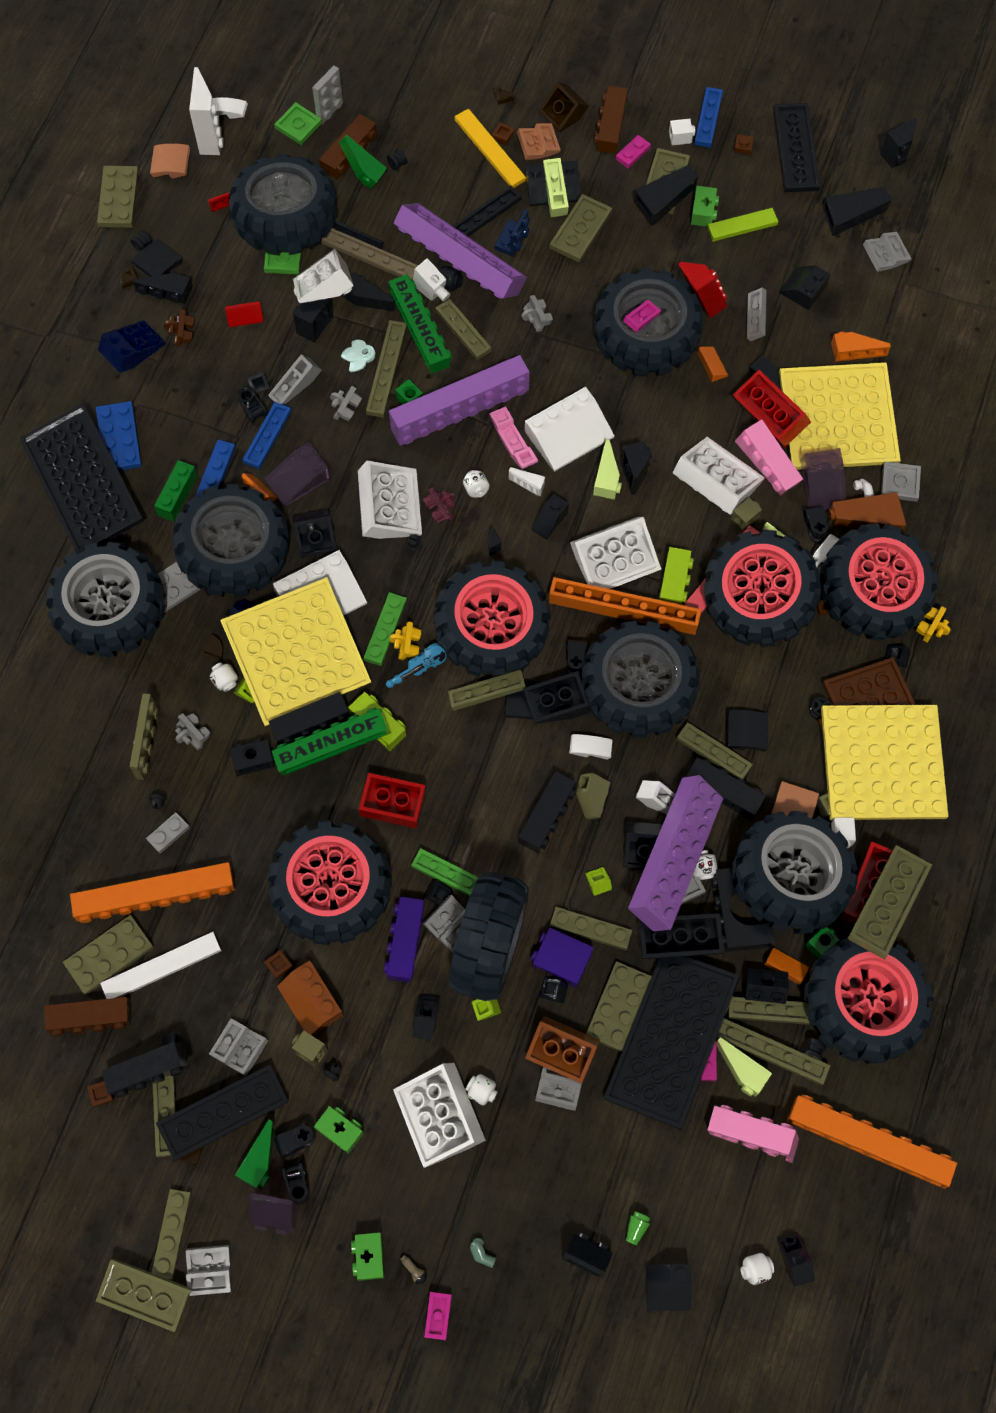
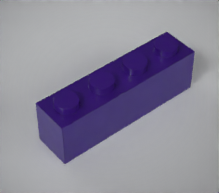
M400 897L399 903H395L394 914L397 915L396 922H392L391 934H394L393 941H389L387 953H390V959L385 961L384 973H387L388 980L412 983L425 906L424 900Z

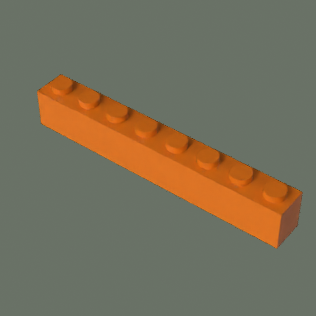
M553 577L549 593V603L629 621L636 620L642 624L650 621L661 624V628L696 635L701 609L555 577Z
M227 862L72 893L70 898L73 918L77 922L88 923L94 918L108 919L114 914L127 915L134 910L147 911L153 906L167 907L173 902L187 903L193 898L207 899L211 895L218 893L219 895H227L235 890L232 867Z
M798 1095L795 1098L787 1122L943 1189L950 1187L957 1163L952 1161V1157L942 1153L937 1155L932 1152L931 1148L924 1145L916 1146L912 1144V1140L900 1136V1138H897L887 1129H876L872 1127V1123L866 1120L857 1121L853 1119V1115L841 1111V1113L836 1112L828 1104H817L813 1102V1098L807 1095Z

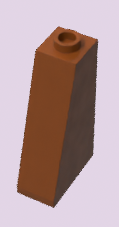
M897 492L836 501L832 503L831 508L828 510L829 520H832L834 527L859 529L861 525L875 523L884 527L887 524L902 528L901 533H903L906 526Z

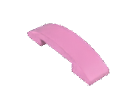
M506 406L489 413L500 439L516 464L523 469L537 463L538 459L521 437L514 425V419Z

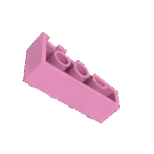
M762 419L744 430L735 440L743 452L771 483L773 489L780 495L803 480Z
M721 1105V1107L714 1106L707 1129L710 1135L733 1143H738L739 1140L743 1141L742 1145L753 1150H758L759 1147L763 1148L762 1151L766 1152L767 1155L773 1157L779 1154L786 1156L785 1161L793 1163L799 1141L796 1130H793L794 1127L789 1124L781 1123V1126L773 1124V1120L761 1117V1120L753 1118V1114L741 1111V1113L733 1111V1108Z

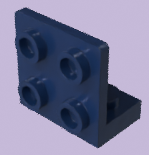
M525 209L518 222L508 220L495 244V250L514 257L516 251H520L522 240L527 238L530 230L528 228L530 221L528 210Z

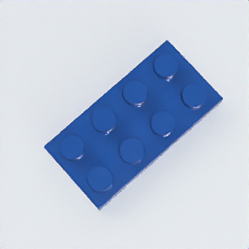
M132 401L96 407L99 433L118 470L142 467Z

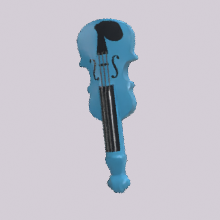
M438 643L424 648V652L409 660L408 669L388 680L386 686L392 688L394 684H399L412 675L418 676L429 667L433 666L435 668L437 665L444 663L446 660L444 649Z

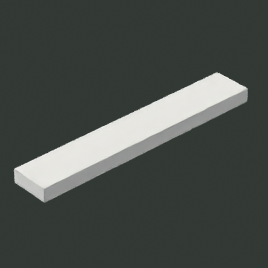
M211 932L100 984L106 999L120 998L219 953L221 949L214 933Z

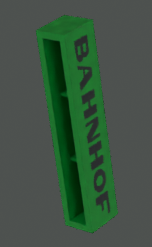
M408 274L388 281L389 292L394 298L404 322L407 323V328L430 374L450 367L451 353L449 349H445L444 339L442 335H438L437 325L435 321H431L429 309L424 307L423 298L420 293H417L414 280H410Z
M371 708L366 711V714L351 716L348 718V721L343 723L336 722L326 730L319 729L312 732V735L308 737L301 736L296 738L293 743L280 744L276 747L277 749L272 751L278 772L285 776L391 734L384 712L380 708Z

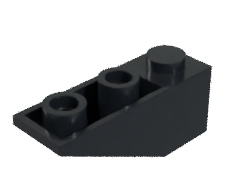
M176 273L133 280L136 292L142 295H151L158 299L171 300L174 303L186 304L192 290L190 277Z
M356 273L351 275L354 286L349 293L342 294V297L355 306L387 311L396 310L395 300L390 294H385L378 286L372 285L361 275L359 276Z

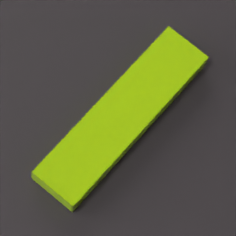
M773 208L708 224L707 229L714 242L778 225V219Z

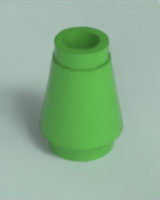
M635 1211L630 1216L626 1241L638 1245V1242L650 1225V1217Z

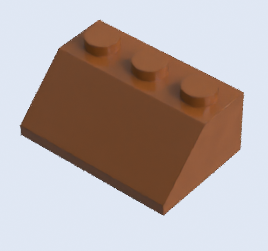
M311 961L292 971L277 986L303 1030L312 1036L343 1017L341 1009Z
M544 1016L538 1025L525 1059L582 1084L600 1040Z

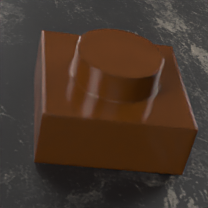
M499 122L492 133V137L494 140L507 145L515 133V128Z
M737 134L734 152L751 155L754 137Z
M281 950L264 961L276 979L293 968Z
M104 1081L87 1086L93 1108L114 1101L113 1095H107Z

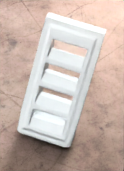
M512 467L509 468V479L541 497L545 485L544 476Z

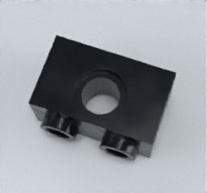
M257 739L251 744H238L234 748L229 749L237 776L275 767L267 739ZM251 753L256 754V757L253 759L247 758Z
M747 968L745 1000L786 1004L789 991L788 972Z

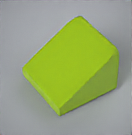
M243 678L233 693L253 703V697L245 678Z
M604 867L585 873L594 896L612 889L611 880Z
M476 999L472 1001L478 1021L501 1013L497 999L489 1001Z

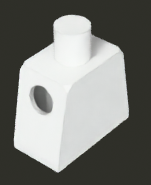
M428 258L415 268L413 280L417 289L431 301L436 297H439L443 302L449 298L450 293L444 288L446 278Z

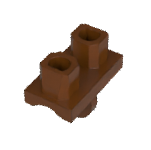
M180 309L177 321H175V317H170V320L164 322V328L169 331L170 335H173L175 331L174 345L180 346L181 342L190 343L192 340L193 332L184 330V327L192 329L194 317L185 315L186 310Z

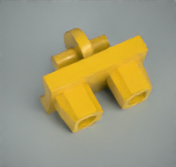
M941 606L940 610L932 607L931 611L924 616L933 622L930 625L922 620L916 629L918 633L925 636L923 641L928 643L935 630L937 631L936 636L939 638L950 633L949 621L943 620V622H940L946 608Z
M407 622L406 626L402 628V633L401 630L397 629L395 634L390 635L389 641L394 643V648L399 649L400 647L398 659L405 660L406 657L415 658L419 654V646L411 645V640L419 641L421 630L413 627L412 622Z

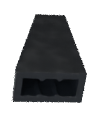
M687 165L636 189L634 201L653 226L696 188L698 175L695 170H692Z
M879 187L826 197L823 210L832 236L887 211L889 203H891V195L887 193L886 187Z

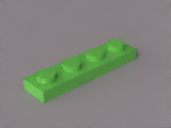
M389 592L364 655V661L382 666L391 644L389 641L390 635L396 631L407 602L406 597Z
M421 848L411 864L412 868L469 897L478 879L477 876Z

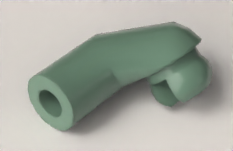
M475 1238L470 1245L474 1260L493 1268L496 1258L485 1253L484 1241L482 1239Z

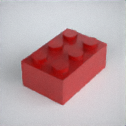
M368 773L359 806V814L361 817L417 829L426 796V785Z

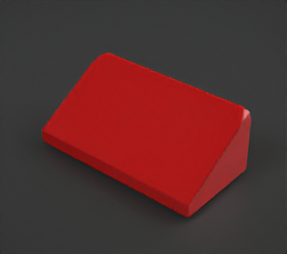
M230 192L208 200L211 212L229 206Z
M260 301L225 307L229 327L263 322Z

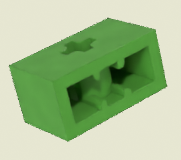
M696 186L691 225L707 227L708 224L712 223V220L716 221L717 210H714V207L718 206L719 196H716L717 188Z
M329 1106L314 1128L349 1154L364 1134L361 1130L362 1125L354 1119L351 1122L344 1117L346 1114L338 1107L333 1109ZM342 1124H344L343 1127L345 1131H339L337 1133L336 1126H342Z
M382 1234L355 1235V1240L351 1241L352 1254H356V1263H353V1276H357L358 1281L384 1279ZM366 1251L373 1255V1258L369 1259V1263L362 1259Z

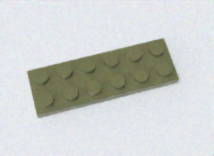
M896 845L848 939L885 960L932 864Z

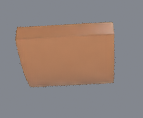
M538 123L535 125V128H519L517 131L526 160L548 157L561 151L552 123Z
M185 144L154 145L150 170L153 178L163 175H169L171 178L186 176L190 146Z
M782 781L771 814L784 812L785 816H788L790 811L807 812V817L812 819L819 793Z

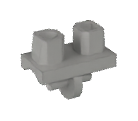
M531 295L529 302L523 308L524 312L521 316L523 320H529L530 323H533L536 331L539 332L542 331L544 326L551 324L553 317L551 313L543 312L546 308L544 299L537 300L535 295Z
M351 386L345 397H343L344 392L342 390H339L338 393H331L330 399L333 401L331 406L336 408L337 404L340 405L333 416L334 419L338 420L339 417L347 421L351 419L355 411L346 407L349 403L357 408L362 400V397L355 393V387Z
M182 713L178 716L179 722L176 724L177 729L175 730L178 735L175 740L178 743L185 742L187 745L191 743L198 751L202 748L203 742L209 738L210 731L206 727H202L199 730L196 729L195 726L198 725L199 720L194 713L188 716Z

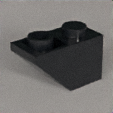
M798 1233L778 1238L777 1241L783 1261L794 1287L815 1281L812 1260Z

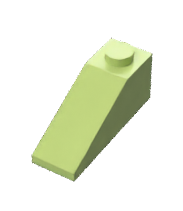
M561 158L543 160L550 216L568 215L569 206Z
M606 439L593 495L615 500L616 493L620 494L622 483L619 482L620 474L610 440Z
M720 1037L716 1042V1046L735 1080L742 1087L741 1090L745 1094L756 1097L772 1073Z

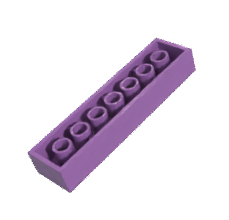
M403 204L394 221V224L398 226L401 232L410 234L414 241L426 245V249L439 254V258L451 262L455 269L467 273L466 276L480 282V286L493 291L496 297L504 299L518 296L527 279L525 275L421 204Z
M518 355L389 410L391 430L401 446L409 444L417 438L426 437L436 430H442L452 423H458L468 416H475L482 410L491 409L496 404L507 402L517 395L521 396L529 391V370L521 356Z
M700 775L682 778L628 907L652 931L671 930L723 800V797Z

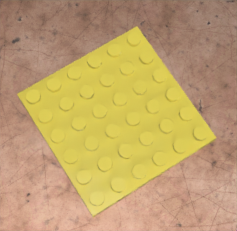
M887 363L780 368L781 391L811 421L788 444L790 461L797 470L883 465L884 462L900 463Z
M327 577L220 620L264 726H268V721L325 697L338 692L343 695L371 683Z
M848 705L821 707L830 820L834 818H854V820L948 818L937 705Z

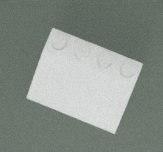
M194 67L189 111L200 155H220L221 148L224 147V139L221 138L219 116L216 115L217 107L216 104H213L211 93L198 67Z
M333 249L293 279L299 303L345 295L354 286L348 266L336 249Z
M586 387L525 420V433L554 472L605 443L606 439L611 440L614 438V434L596 400Z
M708 437L683 454L673 471V474L680 480L686 482L695 491L700 492L709 501L715 503L730 515L735 508L754 492L765 478Z
M366 461L358 470L363 536L378 539L409 537L410 535L421 536L422 527L416 469Z
M644 517L633 518L570 542L576 561L588 585L611 589L661 570Z
M340 550L273 583L275 594L279 597L327 577L343 616L367 604Z
M455 1063L441 1064L393 1089L423 1168L486 1141Z

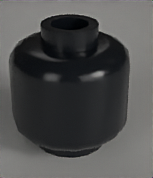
M444 266L439 270L446 278L445 289L455 291L461 287L463 276L460 270L450 266Z

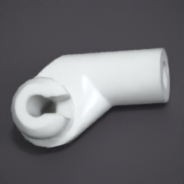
M864 479L853 482L854 489L862 490L865 497L874 496L872 485Z

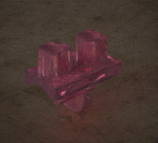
M433 487L428 489L430 494L423 501L429 509L437 504L438 509L431 513L436 522L444 519L452 520L453 516L446 505L449 508L454 507L453 501L456 498L454 493L447 494L446 491H442L443 497H441L439 492L435 491Z

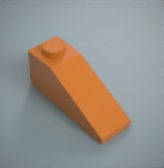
M854 332L834 334L831 342L835 362L887 356L891 347L890 343Z

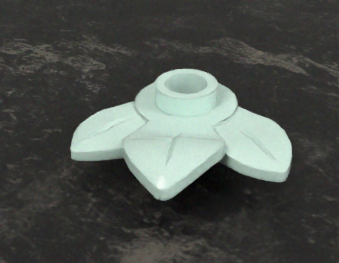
M363 340L352 341V347L345 349L341 357L350 362L349 371L356 372L363 369L366 363L374 360L375 349L370 345H366Z

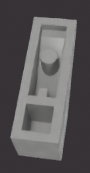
M301 354L268 396L274 402L285 405L309 386L322 369L311 358Z

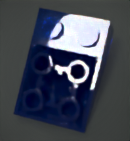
M143 320L102 334L98 351L121 373L135 368L166 343Z

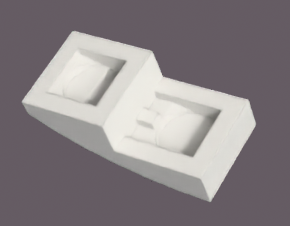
M213 98V104H216L217 107L216 115L227 114L229 119L245 116L248 105L246 101L234 98Z
M571 735L570 754L586 758L594 756L606 760L611 758L612 739L590 735Z

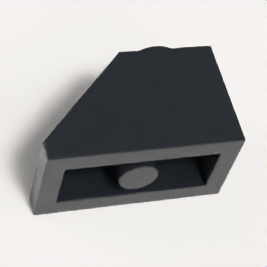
M553 494L543 506L532 527V531L547 540L568 514L569 503Z
M420 994L414 1016L412 1037L433 1040L440 996Z

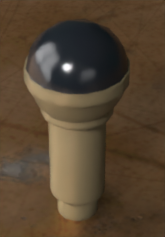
M404 1255L400 1260L412 1274L413 1281L416 1284H423L427 1279L426 1272L417 1268L409 1257Z

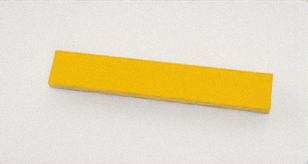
M469 109L455 116V121L509 186L515 188L526 181L524 174Z

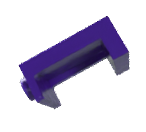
M549 928L548 932H543L539 943L542 945L539 951L535 950L532 955V968L542 969L570 982V986L577 988L594 947Z

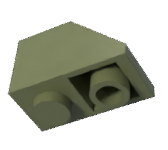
M594 773L582 774L576 791L583 814L588 820L601 817L610 785L609 781Z

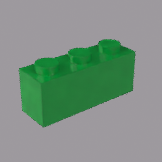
M177 461L154 505L159 517L175 522L198 477L195 466Z

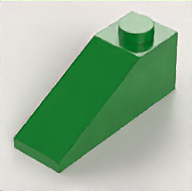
M346 134L339 144L356 177L364 186L371 189L387 168Z
M270 1119L235 1174L239 1179L258 1190L261 1186L264 1188L270 1179L268 1174L271 1168L275 1127L274 1122Z

